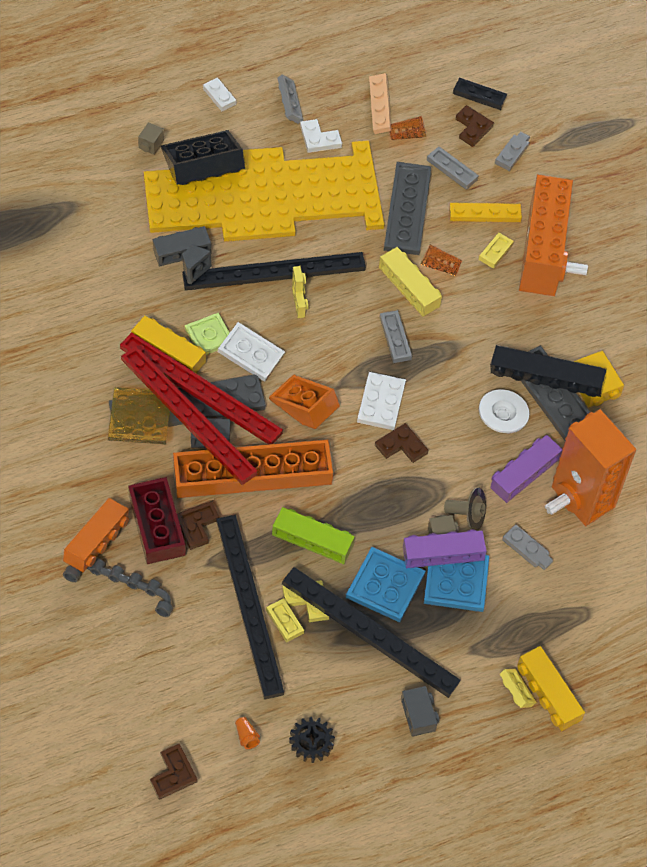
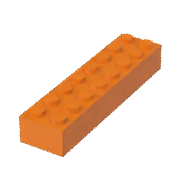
M328 440L235 447L257 470V475L243 485L208 450L173 453L177 498L332 485L333 469Z

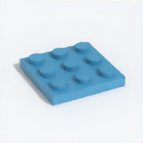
M371 547L346 594V598L397 622H401L426 571L418 567L406 568L405 561Z
M489 555L485 556L484 561L428 566L424 604L483 612Z

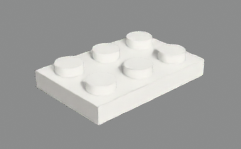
M239 322L217 351L251 374L257 375L264 382L285 353V351Z
M369 372L357 423L394 430L406 380Z

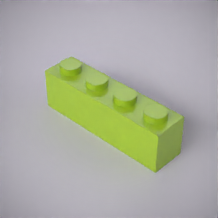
M282 507L272 528L273 536L342 564H345L354 546L355 536L348 531H340L328 523L323 524L310 516L298 514L293 509Z

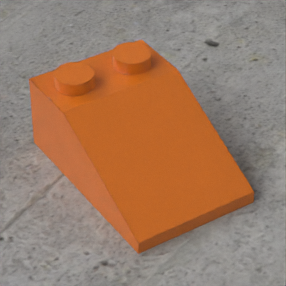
M294 374L269 396L273 403L299 423L313 429L320 426L340 407L334 389Z

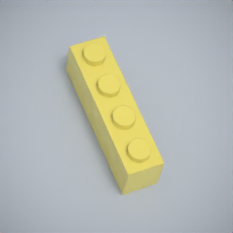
M396 247L380 256L379 268L422 317L440 307L442 299L440 291L435 289L430 284L429 279L421 274L418 267L408 259L405 252Z

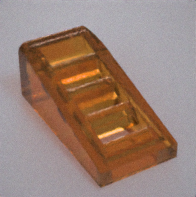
M422 116L391 124V131H389L391 140L427 136Z
M430 244L420 264L456 276L462 260Z

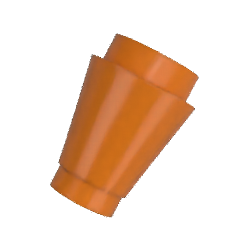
M246 717L236 720L235 724L241 746H244L245 749L255 748L260 743V735Z

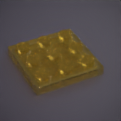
M114 387L108 441L166 445L170 410L151 390Z

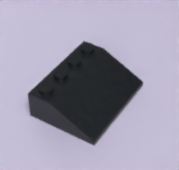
M229 130L161 145L168 168L177 185H186L191 181H202L208 177H219L225 173H236L241 169H245L243 149Z

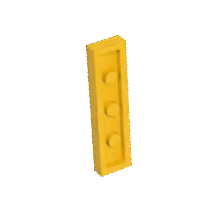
M450 203L449 206L450 221L521 222L522 220L521 204Z

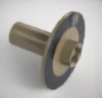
M474 488L468 501L446 500L444 505L445 513L466 515L470 529L479 530L486 514L484 491L481 488Z

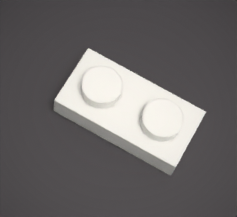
M218 78L203 84V90L221 112L236 105V99Z

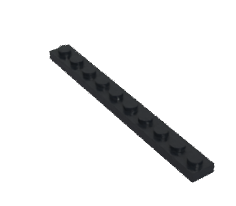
M363 252L210 268L192 284L187 282L184 271H182V277L186 291L292 279L293 267L296 266L301 267V272L305 273L306 277L365 271L366 266Z
M236 515L217 518V527L263 698L266 700L283 696V685Z
M293 567L283 579V586L447 698L451 696L461 681L459 678L297 568Z

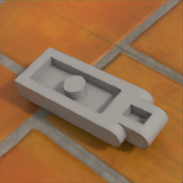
M520 132L518 136L513 135L495 159V164L510 171L528 148L530 136L523 132Z
M517 525L513 526L503 536L502 541L534 567L539 566L545 570L553 562L552 558L548 556L550 554L549 551Z

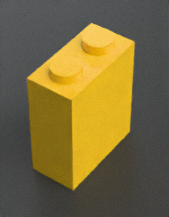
M603 350L573 361L607 369L601 397H590L580 393L588 408L594 405L599 406L604 401L615 400L621 396L624 384Z

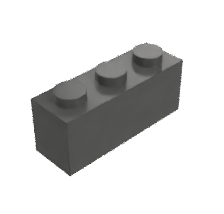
M205 226L152 239L153 251L159 267L182 261V253L192 245L211 251V241Z

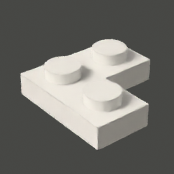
M317 119L300 122L307 153L342 148L338 130L321 132Z

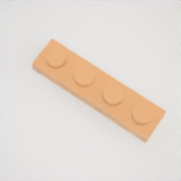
M386 73L369 77L374 134L391 131L388 80Z

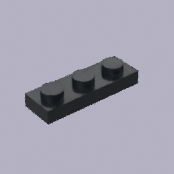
M460 77L453 89V94L498 110L502 109L507 98V93Z

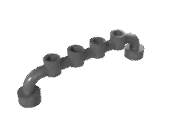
M96 559L93 566L87 568L94 575H104L113 582L120 581L127 584L131 589L138 588L144 590L150 596L157 595L161 597L163 601L158 602L155 611L160 616H170L173 610L171 597L167 591L160 588L161 584L157 580L151 579L149 583L141 581L142 576L138 573L133 572L130 577L124 575V570L120 566L115 565L112 570L105 568L106 563L101 559ZM67 566L63 572V577L70 582H77L81 575L80 571L72 566Z

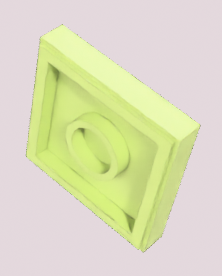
M219 313L185 325V331L193 345L200 346L206 352V355L218 351V348L230 333Z

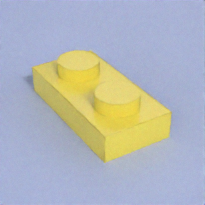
M498 233L479 255V260L494 269L513 246L514 241Z
M284 598L266 607L268 615L286 643L304 634V629Z
M505 669L500 673L503 684L510 690L514 702L520 708L532 707L537 703L516 669Z

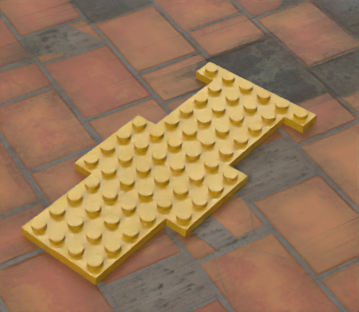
M369 141L352 142L353 156L284 161L282 147L243 150L245 169H241L236 173H225L219 177H208L202 181H191L186 185H177L172 178L170 170L143 171L150 233L191 230L196 227L205 226V228L222 227L224 242L295 236V221L364 216L366 230L384 229V220Z

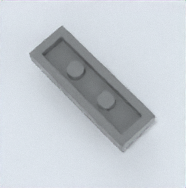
M282 74L277 79L282 103L285 108V116L288 120L299 124L303 121L294 81Z
M439 146L427 156L429 163L466 190L478 180L479 175Z
M398 310L380 313L379 318L393 363L411 360L412 354Z

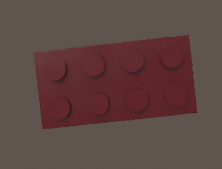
M167 477L128 485L129 499L146 563L152 564L186 556L185 542Z

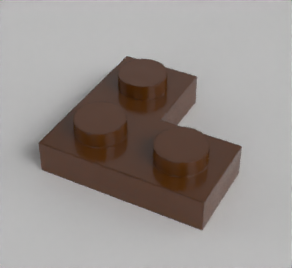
M467 105L456 115V120L467 126L460 133L459 139L471 147H474L494 125L493 121Z
M406 423L375 441V447L386 459L402 450L411 462L414 463L427 455L429 451Z
M212 501L177 513L181 531L190 550L209 544L203 526L215 523L216 519L220 518Z
M180 743L160 752L168 771L150 779V783L159 800L198 782Z

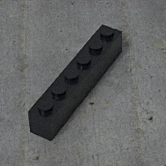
M498 345L495 346L490 364L491 373L498 377L506 376L517 381H529L535 385H547L553 389L561 388L572 393L580 392L590 397H601L607 373L606 368Z

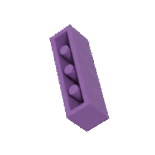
M548 435L542 439L538 438L530 449H524L515 461L511 460L507 463L504 470L501 472L497 471L492 476L490 488L508 503L559 461L563 451L562 448Z
M468 530L460 533L448 532L447 534L440 535L432 533L419 537L412 535L404 538L402 547L406 568L484 561L487 552L482 530Z

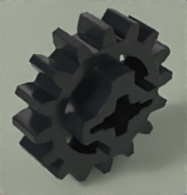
M310 717L308 722L302 718L301 725L295 723V730L291 729L290 731L292 737L289 738V743L293 744L291 745V751L297 750L296 757L298 758L302 755L304 762L311 758V762L314 763L317 757L322 761L323 754L328 757L330 754L329 750H333L334 744L332 742L335 740V736L331 735L333 729H327L328 722L321 724V718L313 721V718ZM311 734H312V738H313V740H314V744H313V745H312V741L310 740V735H311Z

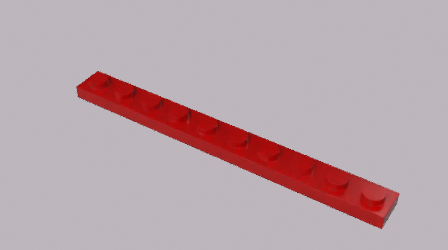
M131 332L120 344V349L124 352L137 346L172 383L268 445L274 444L283 434L282 428Z
M137 346L121 355V360L241 485L257 475V470Z

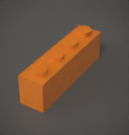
M108 498L66 546L63 561L81 572H84L88 567H92L96 557L104 553L107 544L110 541H114L118 531L121 528H125L128 524L129 509Z

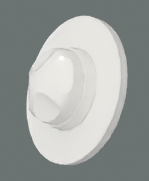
M499 389L490 391L483 396L479 404V415L482 421L492 430L500 433H514L521 430L527 424L529 408L524 399L518 394L509 390Z

